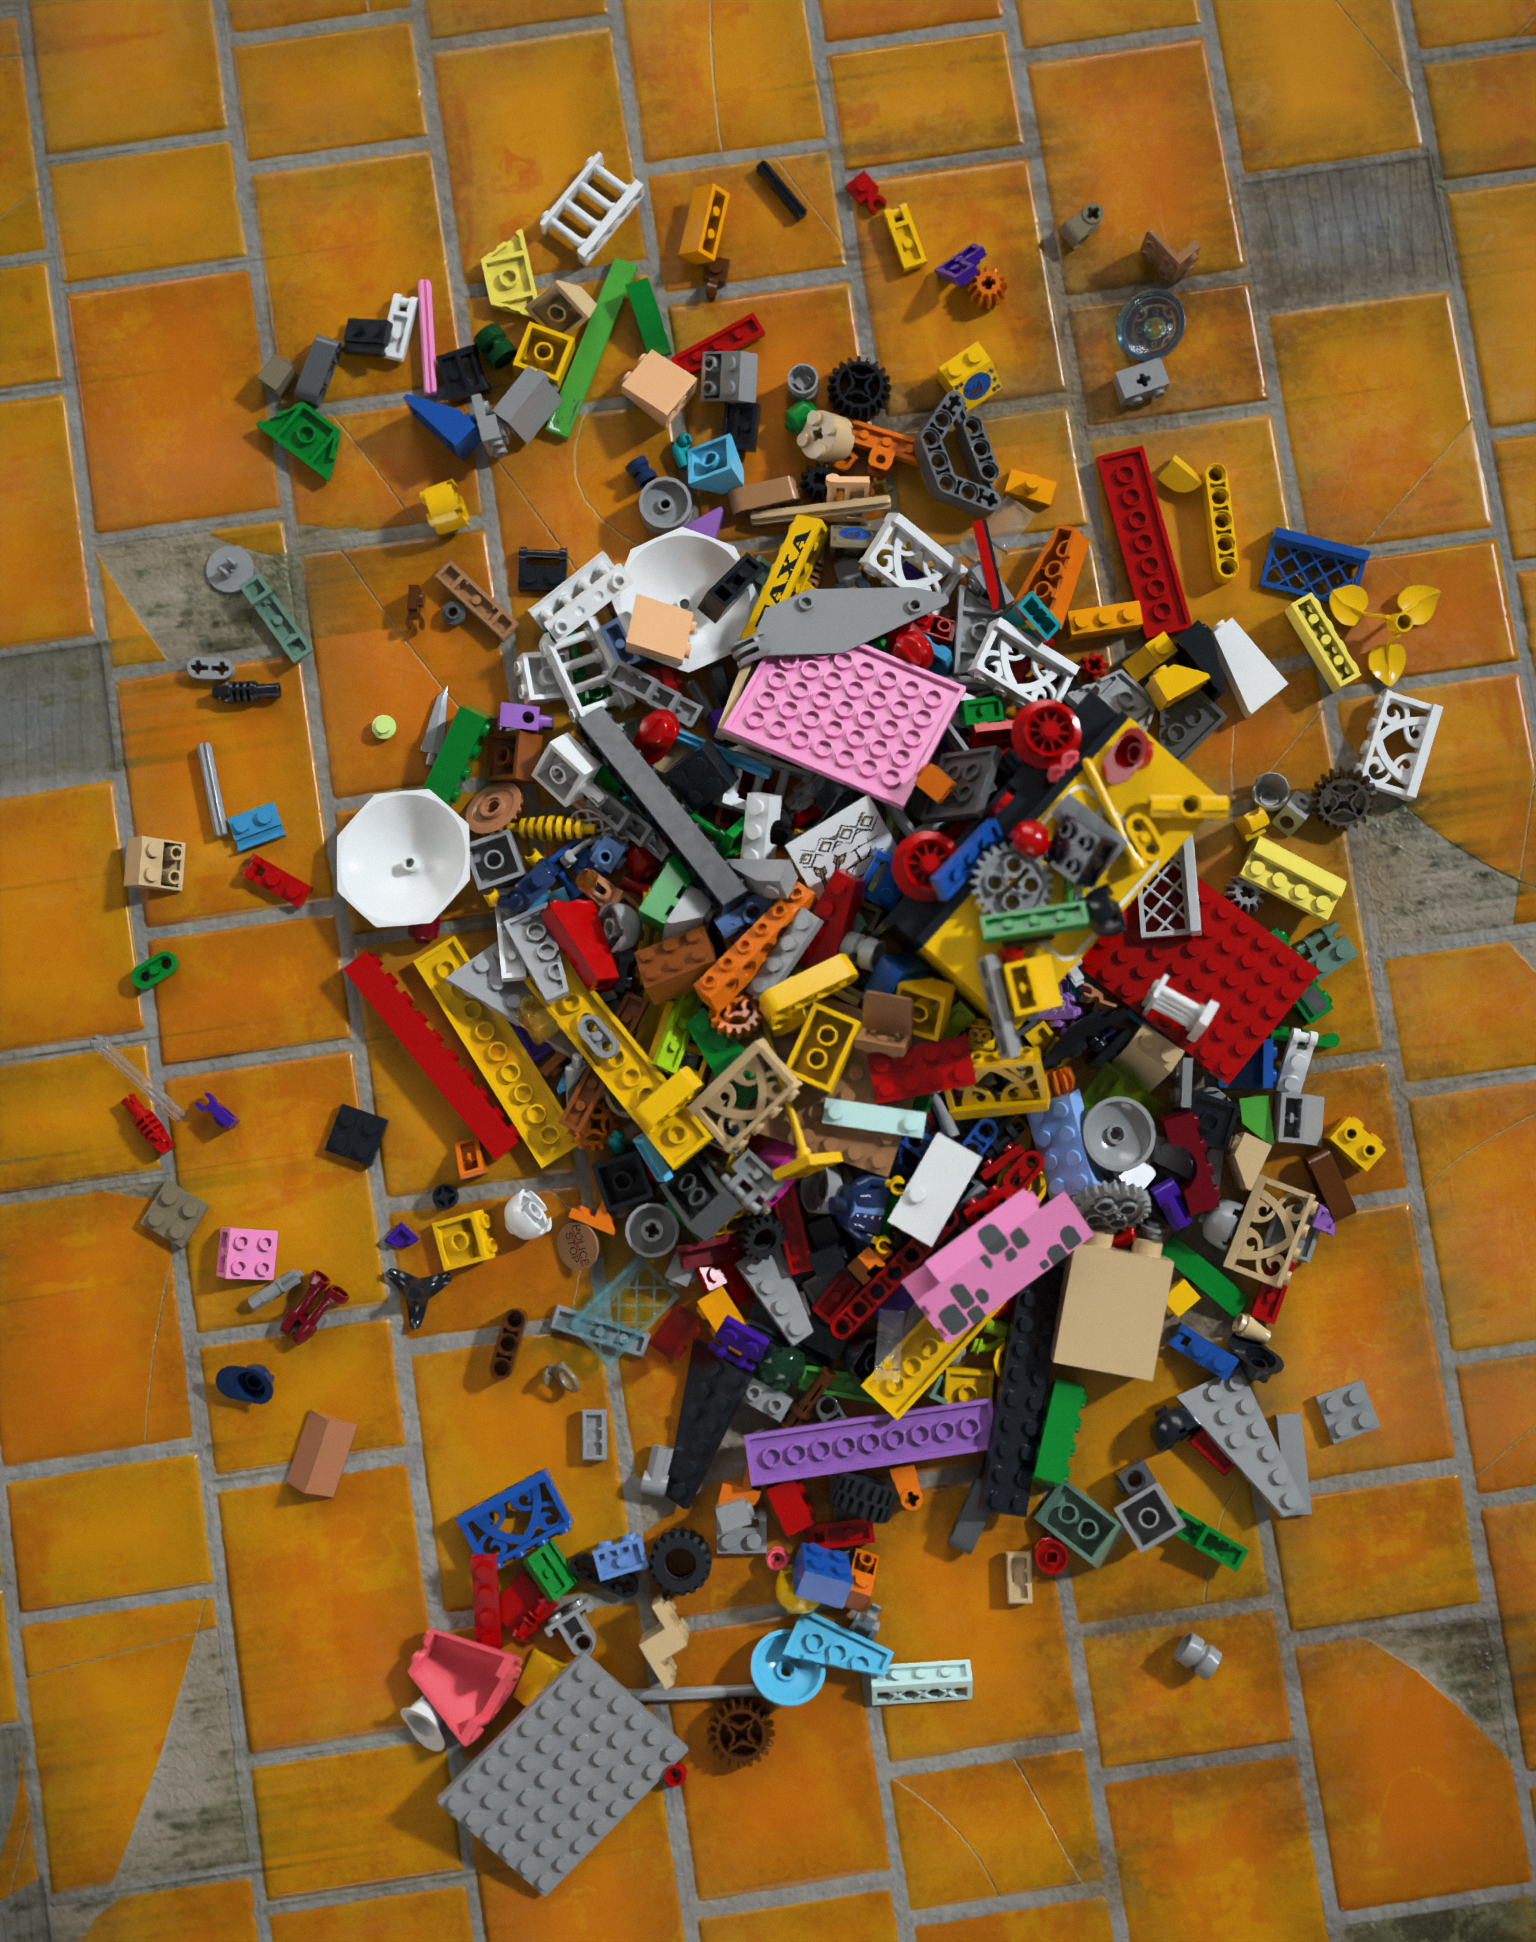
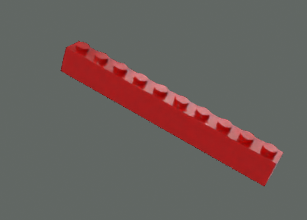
M368 951L363 952L343 970L491 1156L497 1161L521 1143L518 1138L520 1133L512 1123L508 1126L503 1120V1117L506 1115L497 1104L493 1107L487 1100L490 1095L483 1086L477 1087L472 1081L475 1078L472 1072L466 1066L462 1068L457 1060L460 1058L451 1047L447 1050L443 1045L442 1041L445 1039L436 1028L431 1030L427 1025V1022L430 1020L421 1009L416 1011L411 1005L414 1002L412 997L406 991L401 992L396 986L399 983L396 977L391 972L386 973L381 966L384 963L376 953L371 955Z

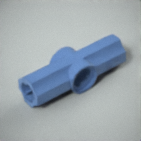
M756 893L746 895L743 903L724 915L717 916L713 920L724 938H727L748 924H755L778 899H765ZM756 906L752 912H747L748 908Z

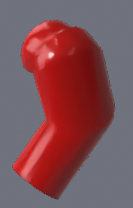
M1128 1226L1127 1231H1123L1118 1235L1114 1234L1112 1246L1124 1248L1131 1244L1133 1238H1137L1136 1228Z

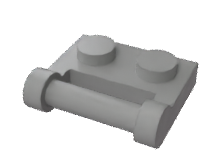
M759 1507V1510H754L755 1516L751 1517L752 1520H759V1526H744L722 1533L716 1514L717 1554L767 1553L766 1507Z

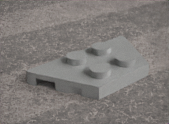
M959 585L952 676L967 673L987 633L986 629L989 623L1000 617L1002 618L1006 613L1003 609L992 610L991 603L981 595L977 597L966 590L967 587L964 585ZM995 638L990 650L998 651L999 638ZM988 656L985 659L984 665L987 666L994 661H998V657Z

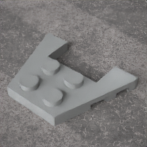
M1122 669L1104 676L1090 685L1086 684L1079 690L1070 691L1063 698L1068 705L1074 708L1097 685L1100 688L1097 697L1115 714L1123 711L1146 732L1151 724L1156 708L1148 692Z

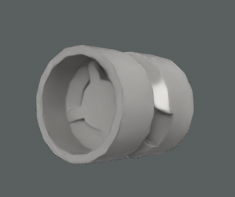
M797 364L788 373V397L794 403L800 400L812 402L817 396L818 390L817 371L809 364Z
M850 931L841 942L839 954H847L853 966L859 965L860 968L873 972L881 956L886 955V944L882 940L872 937L867 938L863 934Z
M1192 1631L1184 1636L1174 1654L1176 1661L1186 1668L1192 1666V1671L1203 1680H1207L1215 1672L1222 1658V1652L1212 1645L1204 1646V1640Z

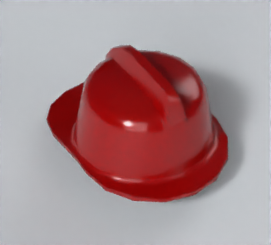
M913 621L888 632L887 646L892 656L928 670L934 658L933 647Z
M658 709L641 721L633 740V746L642 751L647 764H655L661 761L676 740L680 730L679 720L676 715L667 709Z
M1131 727L1125 730L1107 752L1101 765L1102 776L1105 781L1117 785L1124 783L1136 771L1146 768L1151 763L1154 744L1148 740L1146 733L1142 729Z

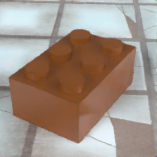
M704 925L634 952L644 988L654 1006L694 991L693 985L718 961L713 943Z

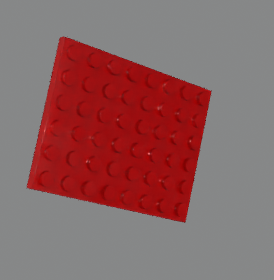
M1167 861L1158 872L1162 873L1170 863ZM1173 866L1166 873L1165 877L1175 884L1180 879L1181 872ZM1155 875L1147 885L1150 887L1159 876ZM1197 876L1201 936L1182 935L1141 939L1137 895L1126 909L1128 912L1124 918L1126 932L1113 937H1099L1082 956V964L1077 967L1228 1086L1320 973V970ZM1161 879L1153 890L1164 897L1172 887ZM1181 882V884L1178 886V888H1180L1181 890H1182V882ZM1174 890L1167 898V901L1177 908L1183 901V895ZM1151 892L1144 899V905L1151 911L1160 902V899ZM1163 903L1155 914L1166 921L1174 911ZM1183 906L1182 909L1180 910V912H1182L1183 914H1184V906ZM1144 910V912H1145V918H1146V916H1147L1149 913H1148L1146 910ZM1178 914L1168 923L1175 930L1186 929L1185 919ZM1152 916L1146 923V932H1156L1162 923ZM1165 927L1162 931H1167L1169 929ZM1164 974H1166L1169 978L1164 986L1199 1005H1207L1210 1000L1220 1004L1208 1027L1195 1043L1186 1039L1189 1031L1185 1030V1026L1151 1008L1147 1016L1142 1014L1145 1007L1141 1004L1156 978L1162 980Z

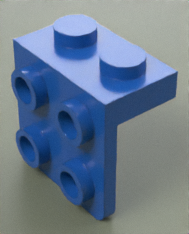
M1265 1039L1228 1086L1217 1078L1218 1086L1220 1088L1272 1089L1273 1084H1276L1277 1080L1276 1069H1273V1059L1277 1057V1046L1273 1045V1039Z

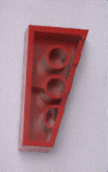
M846 869L834 870L812 912L824 923L798 960V963L810 969L839 955L843 938L848 932L854 931L855 926L853 924L856 913L859 911L866 881Z

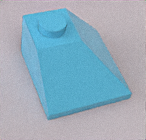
M730 433L687 450L688 485L691 488L725 494L734 488L744 486L743 467Z

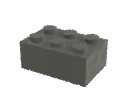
M700 1155L672 1172L674 1177L659 1185L686 1226L705 1242L742 1208L735 1196L729 1193L725 1188L726 1186L720 1182L721 1177L716 1170Z

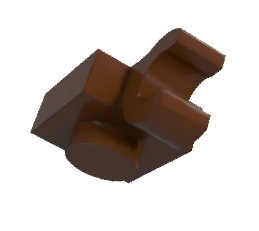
M716 257L715 261L705 263L702 281L708 282L706 288L707 299L716 300L718 285L726 286L730 259Z
M409 585L408 616L406 618L408 629H411V624L414 620L419 621V628L421 630L425 628V621L420 615L421 607H425V593H422L419 585Z

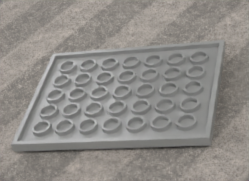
M582 1650L437 1797V1802L546 1897L664 1776L665 1770L670 1765L676 1764L689 1751V1748L591 1656Z

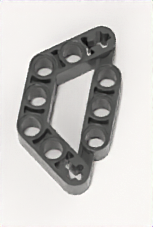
M950 391L938 403L914 439L913 449L933 499L977 517L987 518L1001 505V497L993 486V482L1000 473L999 466L981 419L974 415L968 416L964 407L965 399L963 395L957 391ZM949 405L952 406L950 412L946 410ZM936 421H939L942 427L938 426ZM952 424H954L956 429L955 437L971 481L954 474L942 439ZM966 427L970 428L972 433L968 432ZM923 439H927L930 445L926 444ZM974 449L979 451L980 456L975 453ZM932 461L937 463L938 468L932 464ZM982 471L987 473L989 478H986L983 475ZM940 483L945 485L947 490L942 489ZM962 492L967 494L968 499L962 495Z

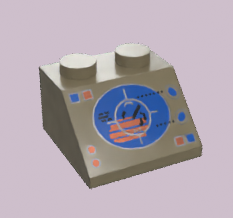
M839 522L831 525L829 560L850 557L851 559L857 558L859 561L879 532V527H873V524L870 523L850 526L848 523Z

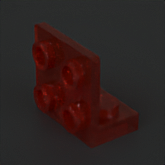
M677 1302L648 1344L668 1357L667 1362L672 1364L674 1359L679 1362L688 1348L685 1346L687 1340L691 1339L693 1341L702 1328L699 1325L701 1319Z

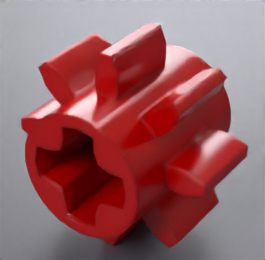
M1091 651L1088 659L1084 656L1081 657L1080 661L1084 665H1081L1078 671H1082L1084 674L1082 680L1089 678L1094 683L1097 681V676L1101 678L1106 676L1102 669H1106L1109 664L1103 662V654L1094 656V652ZM1093 663L1096 664V669L1091 671L1089 667L1093 665Z

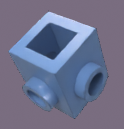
M608 833L602 841L598 839L590 851L593 855L590 860L595 863L594 867L603 873H611L616 869L620 870L627 860L624 855L630 846L613 834Z

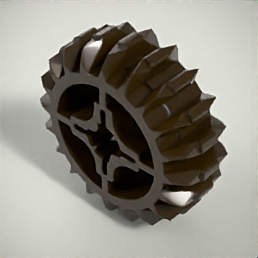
M1340 766L1337 773L1330 768V776L1321 774L1322 782L1315 781L1314 787L1316 789H1311L1310 791L1313 797L1310 799V805L1314 806L1312 813L1318 814L1317 820L1319 822L1325 820L1324 823L1327 828L1334 824V830L1337 831L1340 825H1342L1344 830L1347 831L1349 829L1348 825L1353 824V827L1357 829L1358 821L1366 824L1367 819L1365 815L1372 816L1373 810L1371 808L1377 807L1375 799L1378 798V794L1374 791L1376 789L1375 783H1369L1371 780L1370 776H1363V771L1360 769L1354 774V769L1351 766L1347 772H1344L1343 767ZM1349 783L1347 786H1340L1339 784ZM1330 790L1333 798L1329 801L1330 804L1325 806L1323 799L1327 791ZM1362 790L1364 798L1359 807H1357L1354 800ZM1339 796H1344V798L1348 796V801H1343V799L1340 801ZM1347 811L1348 813L1340 814L1338 812Z

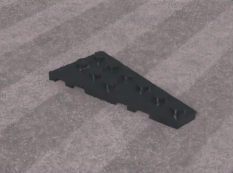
M700 1339L693 1340L666 1496L683 1509L690 1508L753 1378L745 1370L734 1367V1363L723 1357L720 1359L715 1356L716 1353L708 1349V1345Z

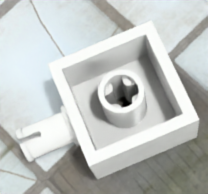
M568 732L549 742L531 774L532 777L565 807L578 801L584 795L596 807L603 805L608 798V795L593 783V779L602 766L595 757Z

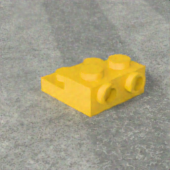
M483 1209L432 1223L444 1271L496 1257L497 1243L494 1238L490 1237L488 1228L491 1226L489 1216L484 1214Z

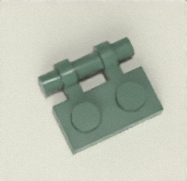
M1336 921L1329 925H1323L1319 928V932L1311 937H1305L1301 940V944L1295 947V950L1301 955L1307 951L1310 955L1307 961L1320 970V973L1316 976L1318 982L1359 955L1346 935L1338 939L1335 938L1334 933L1340 929ZM1325 939L1328 946L1318 951L1316 945Z

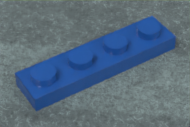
M987 818L930 878L939 900H948L972 875L970 871L978 868L974 862L977 860L984 862L981 854L983 852L991 854L990 848L993 846L997 848L1005 839L996 818Z

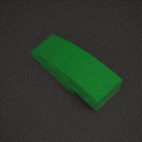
M648 277L625 284L646 354L652 349L662 356L671 354L669 342Z

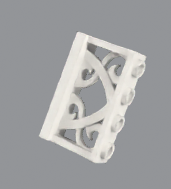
M888 513L883 520L884 524L864 556L858 561L864 566L863 570L872 577H878L882 581L881 585L885 588L915 587L932 591L929 586L932 584L935 592L945 594L949 598L961 577L965 576L968 569L902 514ZM894 529L892 544H885ZM907 541L911 543V549L909 551L901 550L902 547L907 548ZM888 549L891 551V555H883L881 557L885 558L887 562L886 566L882 567L877 562V555L880 550ZM921 551L923 553L921 567L926 577L906 580L902 570L901 555L913 556ZM930 560L935 564L933 568H930L933 573L928 569V562ZM948 573L949 575L941 587L937 581ZM942 608L937 609L931 613L939 616V612Z
M1000 617L991 621L972 665L967 671L968 674L973 676V680L993 688L995 694L1011 699L1013 704L1019 708H1024L1030 702L1037 701L1038 695H1042L1046 699V691L1042 688L1044 686L1049 690L1051 700L1062 703L1068 687L1080 666ZM995 638H999L998 651L990 650ZM1012 647L1018 650L1017 656L1008 655V652L1014 653ZM988 656L998 657V661L989 664L995 667V673L985 668L984 662ZM1028 656L1031 658V670L1038 680L1031 683L1018 684L1012 674L1009 661H1018ZM1038 664L1043 665L1045 669L1039 671ZM1059 675L1061 679L1055 689L1050 682Z
M1386 690L1375 699L1373 708L1376 709L1374 718L1371 717L1368 722L1367 731H1369L1367 740H1364L1361 745L1360 754L1363 755L1360 763H1357L1354 768V774L1360 769L1363 771V776L1369 775L1371 764H1375L1378 767L1375 773H1380L1386 769L1387 774L1384 778L1375 780L1370 776L1371 780L1369 783H1375V790L1410 802L1417 796L1443 706L1432 705ZM1390 704H1398L1403 710L1404 719L1400 720V714L1395 709L1394 717H1389L1387 715V707ZM1409 708L1424 712L1425 717H1410ZM1383 722H1384L1386 725H1388V726H1386L1385 728H1383V729L1381 730V726H1382V723H1383ZM1410 726H1412L1411 733L1414 730L1418 731L1419 736L1417 739L1411 738L1409 733ZM1403 728L1406 742L1415 750L1414 753L1403 754L1392 762L1385 749L1383 739L1392 732ZM1374 749L1377 754V757H1372ZM1402 760H1407L1410 764L1408 769H1405L1403 764L1400 768L1397 766ZM1392 776L1404 786L1402 789L1386 784V782Z

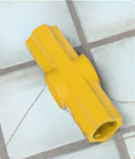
M1196 794L1149 795L1147 813L1149 818H1180L1182 820L1227 819L1229 800L1228 796H1201ZM1184 801L1192 803V813H1187L1183 809Z

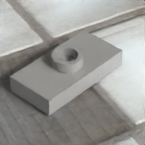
M582 1409V1460H607V1409Z

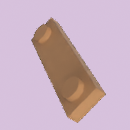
M449 560L434 575V578L501 641L505 642L520 627L519 622L452 560Z

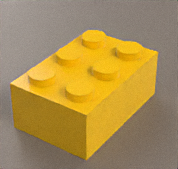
M814 1002L786 1064L787 1068L801 1082L832 1095L854 1047L855 1038L862 1028V1023Z

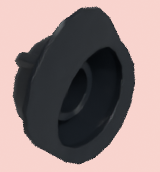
M1236 1333L1231 1335L1229 1345L1232 1351L1240 1358L1241 1370L1247 1377L1267 1383L1272 1374H1277L1283 1370L1284 1362L1281 1357L1268 1349L1264 1344L1236 1336Z

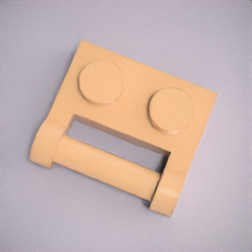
M833 473L826 476V502L836 501L837 488H844L843 500L867 498L869 496V477L839 476ZM867 512L824 517L823 519L829 522H866Z

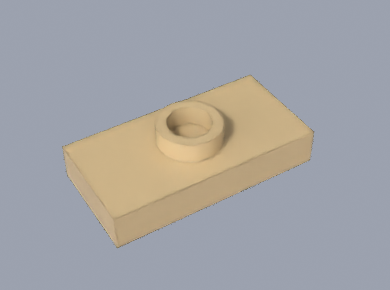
M1005 1551L1007 1603H1033L1031 1551Z

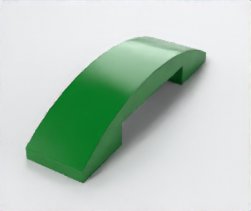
M1174 1235L1162 1248L1161 1255L1167 1256L1174 1261V1269L1194 1283L1232 1318L1235 1319L1250 1301L1224 1275Z

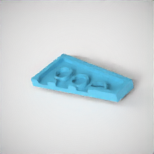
M810 1612L808 1614H799L782 1656L884 1677L894 1652L820 1615Z

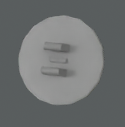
M225 546L217 549L210 556L207 562L206 573L209 582L216 589L224 593H236L242 591L239 585L254 575V564L252 558L245 550L237 546Z

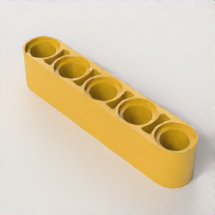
M1213 463L1207 467L1201 477V487L1212 575L1216 582L1226 584L1237 574L1239 562L1227 470L1222 464ZM1209 474H1216L1219 481L1211 480ZM1212 497L1220 498L1222 504H1215L1212 501ZM1215 520L1223 521L1225 527H1218L1215 524ZM1218 543H1224L1228 551L1220 550ZM1221 566L1228 567L1231 574H1224L1221 571Z

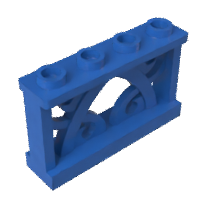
M547 1467L458 1514L455 1518L474 1554H486L483 1549L484 1542L489 1536L494 1537L491 1541L490 1549L494 1545H498L501 1549L500 1553L497 1554L498 1569L504 1566L503 1561L511 1557L513 1560H516L527 1553L525 1549L533 1545L535 1548L544 1545L549 1541L547 1537L555 1533L557 1536L566 1533L571 1529L569 1525L574 1521ZM540 1483H545L553 1500L542 1502ZM526 1495L528 1497L527 1502L533 1500V1504L522 1505L519 1502V1497ZM509 1501L514 1508L521 1511L532 1510L531 1519L524 1535L512 1534L498 1529L505 1519V1502ZM551 1506L556 1508L559 1512L558 1521L554 1524H547L545 1518L553 1515L547 1511L541 1512L542 1507ZM492 1511L498 1512L500 1516L494 1526L490 1524L495 1520L489 1516ZM472 1520L485 1532L479 1542L469 1524ZM537 1526L544 1530L543 1532L533 1536ZM507 1543L519 1544L507 1551Z

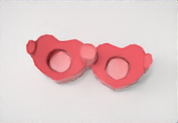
M1077 750L1064 752L1061 765L1055 764L1049 767L1048 780L1050 782H1057L1061 776H1064L1065 770L1070 769L1073 763L1079 760V752Z

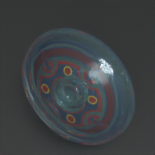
M1150 288L1134 294L1123 305L1117 317L1116 338L1119 346L1128 356L1138 361L1147 362L1156 358H1164L1177 347L1183 337L1186 325L1184 308L1172 293L1163 289ZM1158 325V331L1153 333V328Z

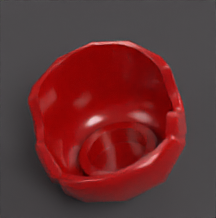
M1022 821L1008 835V838H1013V849L1018 850L1026 857L1036 858L1043 856L1050 847L1048 831L1038 821Z

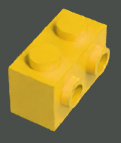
M1342 1117L1324 1139L1360 1172H1367L1386 1151L1381 1145L1383 1142L1375 1134H1368L1363 1129L1364 1124L1356 1117Z

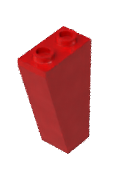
M576 899L562 902L561 900L550 902L542 912L541 918L587 991L610 989L618 980L619 974L594 900Z

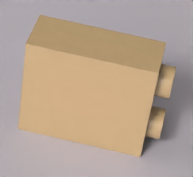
M1091 1229L1094 1235L1065 1257L1063 1281L1061 1283L1050 1359L1053 1363L1153 1381L1174 1261L1167 1256L1161 1255L1163 1243L1133 1238L1131 1249L1112 1246L1114 1234Z

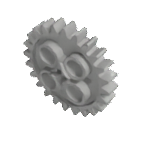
M1012 842L1009 849L1005 843L1000 844L999 851L995 846L991 847V855L987 852L981 854L984 862L981 860L974 862L979 870L970 871L976 879L968 882V884L975 886V890L969 892V895H977L978 899L973 902V905L981 903L980 914L986 911L989 912L988 915L1048 906L1043 900L1052 898V895L1047 893V890L1054 888V885L1047 883V880L1052 878L1053 874H1045V870L1050 865L1040 864L1044 856L1037 858L1026 857L1018 850L1013 849ZM1008 860H1013L1017 864V871L1015 873L1007 869L1006 864ZM1025 868L1028 869V873L1013 885L1014 888L1006 891L997 901L994 900V897L1009 885L1010 880L1019 876ZM989 877L997 879V890L989 888ZM1026 879L1033 881L1035 886L1033 892H1028L1025 889L1024 882ZM1007 896L1014 898L1016 902L1014 910L1007 908L1005 905Z
M1113 1180L1111 1184H1108L1106 1181H1103L1102 1185L1093 1183V1188L1085 1186L1084 1192L1077 1191V1196L1071 1197L1073 1204L1089 1228L1099 1231L1103 1230V1232L1112 1230L1114 1233H1117L1118 1229L1127 1231L1128 1226L1135 1228V1223L1142 1224L1143 1218H1148V1213H1151V1201L1148 1191H1143L1142 1186L1136 1187L1135 1183L1127 1185L1125 1180L1120 1184H1117L1116 1180Z

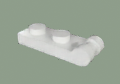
M394 294L388 320L393 324L389 345L385 348L386 357L382 358L404 362L415 315L419 307L418 298L410 297L409 299L404 298L402 294ZM401 307L407 308V312L400 311Z
M1291 1029L1275 1084L1276 1091L1301 1094L1312 1053L1318 1041V1032L1309 1031L1306 1033L1301 1032V1029ZM1299 1041L1305 1042L1304 1046L1297 1044L1299 1043Z

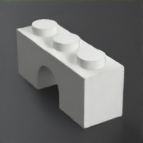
M763 792L747 793L740 859L776 858L777 845L770 842V830L776 820H780L782 795Z

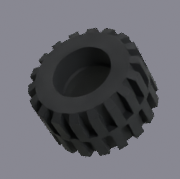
M847 1471L838 1473L829 1501L836 1508L870 1522L883 1524L889 1522L898 1492L890 1485L857 1472Z
M681 1527L678 1530L672 1528L669 1532L662 1533L660 1538L656 1539L653 1544L648 1561L649 1573L653 1576L655 1585L658 1584L663 1592L665 1590L669 1591V1595L675 1596V1593H678L680 1596H686L688 1592L692 1594L696 1592L697 1588H701L704 1585L705 1580L710 1575L712 1565L710 1546L704 1541L705 1538L702 1535L696 1534L695 1530L691 1529L689 1531L686 1530V1527ZM675 1548L689 1550L695 1557L693 1570L684 1575L671 1572L665 1562L668 1552Z

